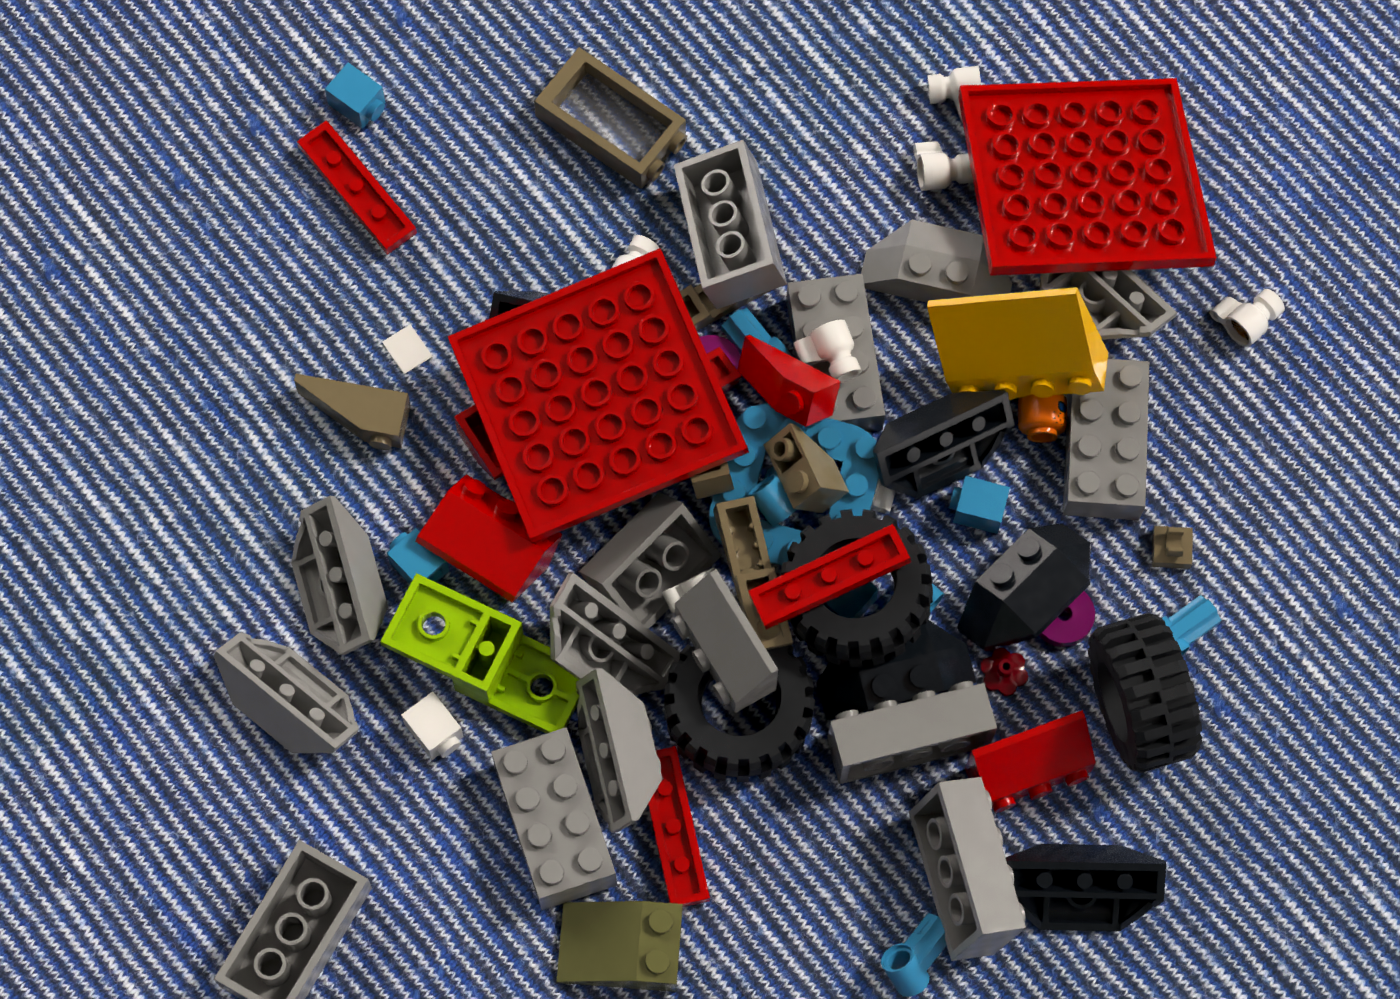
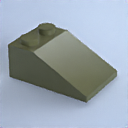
M651 901L563 903L556 982L676 992L683 904Z

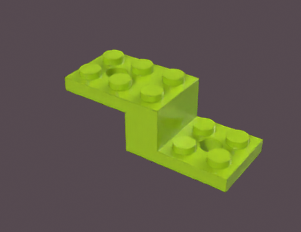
M415 574L380 641L381 646L451 678L455 691L546 734L566 728L579 700V695L576 692V681L578 679L551 660L550 647L525 636L522 622L424 576ZM430 617H440L445 622V628L437 635H430L423 630L424 622ZM546 678L552 682L553 689L546 696H536L531 691L532 683L536 679Z

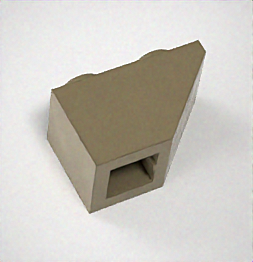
M789 423L764 444L793 509L823 513L849 492L834 459L796 424Z

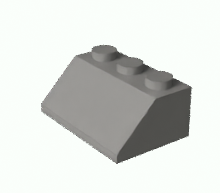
M658 492L579 573L590 586L649 629L669 609L662 592L708 570L722 555L682 502Z
M718 570L711 571L675 602L674 614L676 617L672 618V622L683 640L689 637L696 650L692 652V655L698 667L703 673L709 670L716 683L712 687L723 706L729 704L734 713H737L776 690L778 668Z

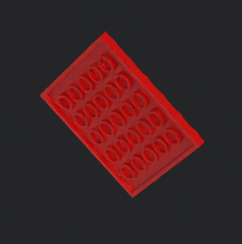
M1177 78L961 85L959 87L958 99L990 276L1214 267L1217 257Z
M661 248L447 336L532 543L749 453L746 442Z

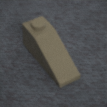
M295 374L294 382L299 395L361 440L369 442L368 444L371 447L380 450H390L391 446L402 448L411 407L408 393Z

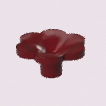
M998 648L994 650L992 657L983 659L980 670L985 675L983 683L986 689L989 691L998 690L1003 696H1011L1016 692L1017 687L1024 686L1028 681V673L1024 669V657L1020 653H1010L1005 648Z

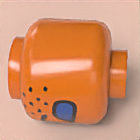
M1032 394L1018 399V429L1027 435V439L1038 443L1052 442L1066 430L1067 398L1063 394L1052 395L1047 398L1037 397Z

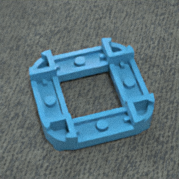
M768 403L748 407L738 417L736 422L749 453L727 462L734 490L713 495L709 511V521L713 535L723 546L713 513L716 503L749 497L748 493L759 481L767 452L764 444L789 423L796 424L834 461L843 463L840 474L849 492L830 507L829 515L831 519L841 518L840 511L852 509L853 516H862L863 509L871 510L879 480L873 454L877 441L864 429L838 420L825 418L805 427L776 412ZM760 520L770 563L782 566L784 562L789 560L787 551L792 542H797L798 544L801 542L800 533L802 531L779 524L771 526L768 521Z

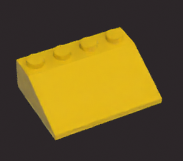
M1077 287L928 301L927 309L945 380L952 393L1005 390L1008 392L1009 400L1032 394L1037 397L1047 398L1060 394L1085 395L1090 392L1104 391L1108 351Z

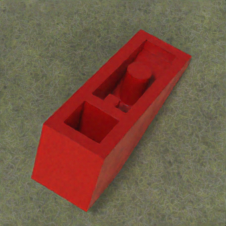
M750 334L745 336L737 370L776 412L805 427L833 415L841 381Z

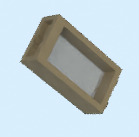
M580 47L577 48L534 100L535 116L640 189L649 180L654 182L660 176L665 167L664 161L671 152L677 154L687 140L686 119Z

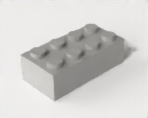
M740 140L674 164L701 286L715 308L719 309L787 285L758 164L745 141Z
M863 274L788 282L786 303L793 343L810 336L811 332L819 326L841 319L845 320L854 341L851 356L857 358L862 372L855 378L840 383L833 415L828 418L856 425L867 432L883 430L885 409ZM793 344L795 358L800 360ZM828 361L810 365L831 376L828 370L830 367Z
M1108 359L1104 391L1090 392L1085 395L1067 394L1063 515L1140 520L1146 507L1150 361Z
M965 681L951 686L949 692L935 695V691H925L912 696V701L897 704L896 700H889L876 704L873 707V711L859 714L858 710H848L835 716L836 720L830 721L827 743L838 782L843 784L963 754L991 744L997 730V725L985 684L973 685L972 681Z
M567 727L491 751L494 766L541 910L617 886L616 872Z
M982 777L938 782L909 811L937 913L945 930V941L951 961L994 955L1026 928L1025 911L1022 904L1018 902L1014 888L1013 870L1007 864L1002 848V833L996 827L991 810V796L985 790Z
M299 840L214 978L219 987L240 999H306L372 890L368 878Z

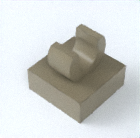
M1154 526L1152 529V567L1190 569L1192 566L1193 528Z

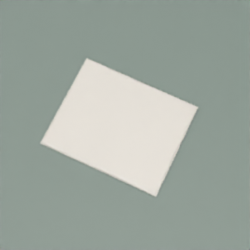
M411 324L382 341L404 374L433 357Z

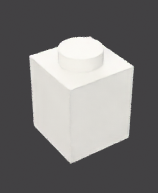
M431 692L401 714L404 725L432 760L439 755L444 758L460 746L461 742L459 740L464 737L462 728L434 692Z

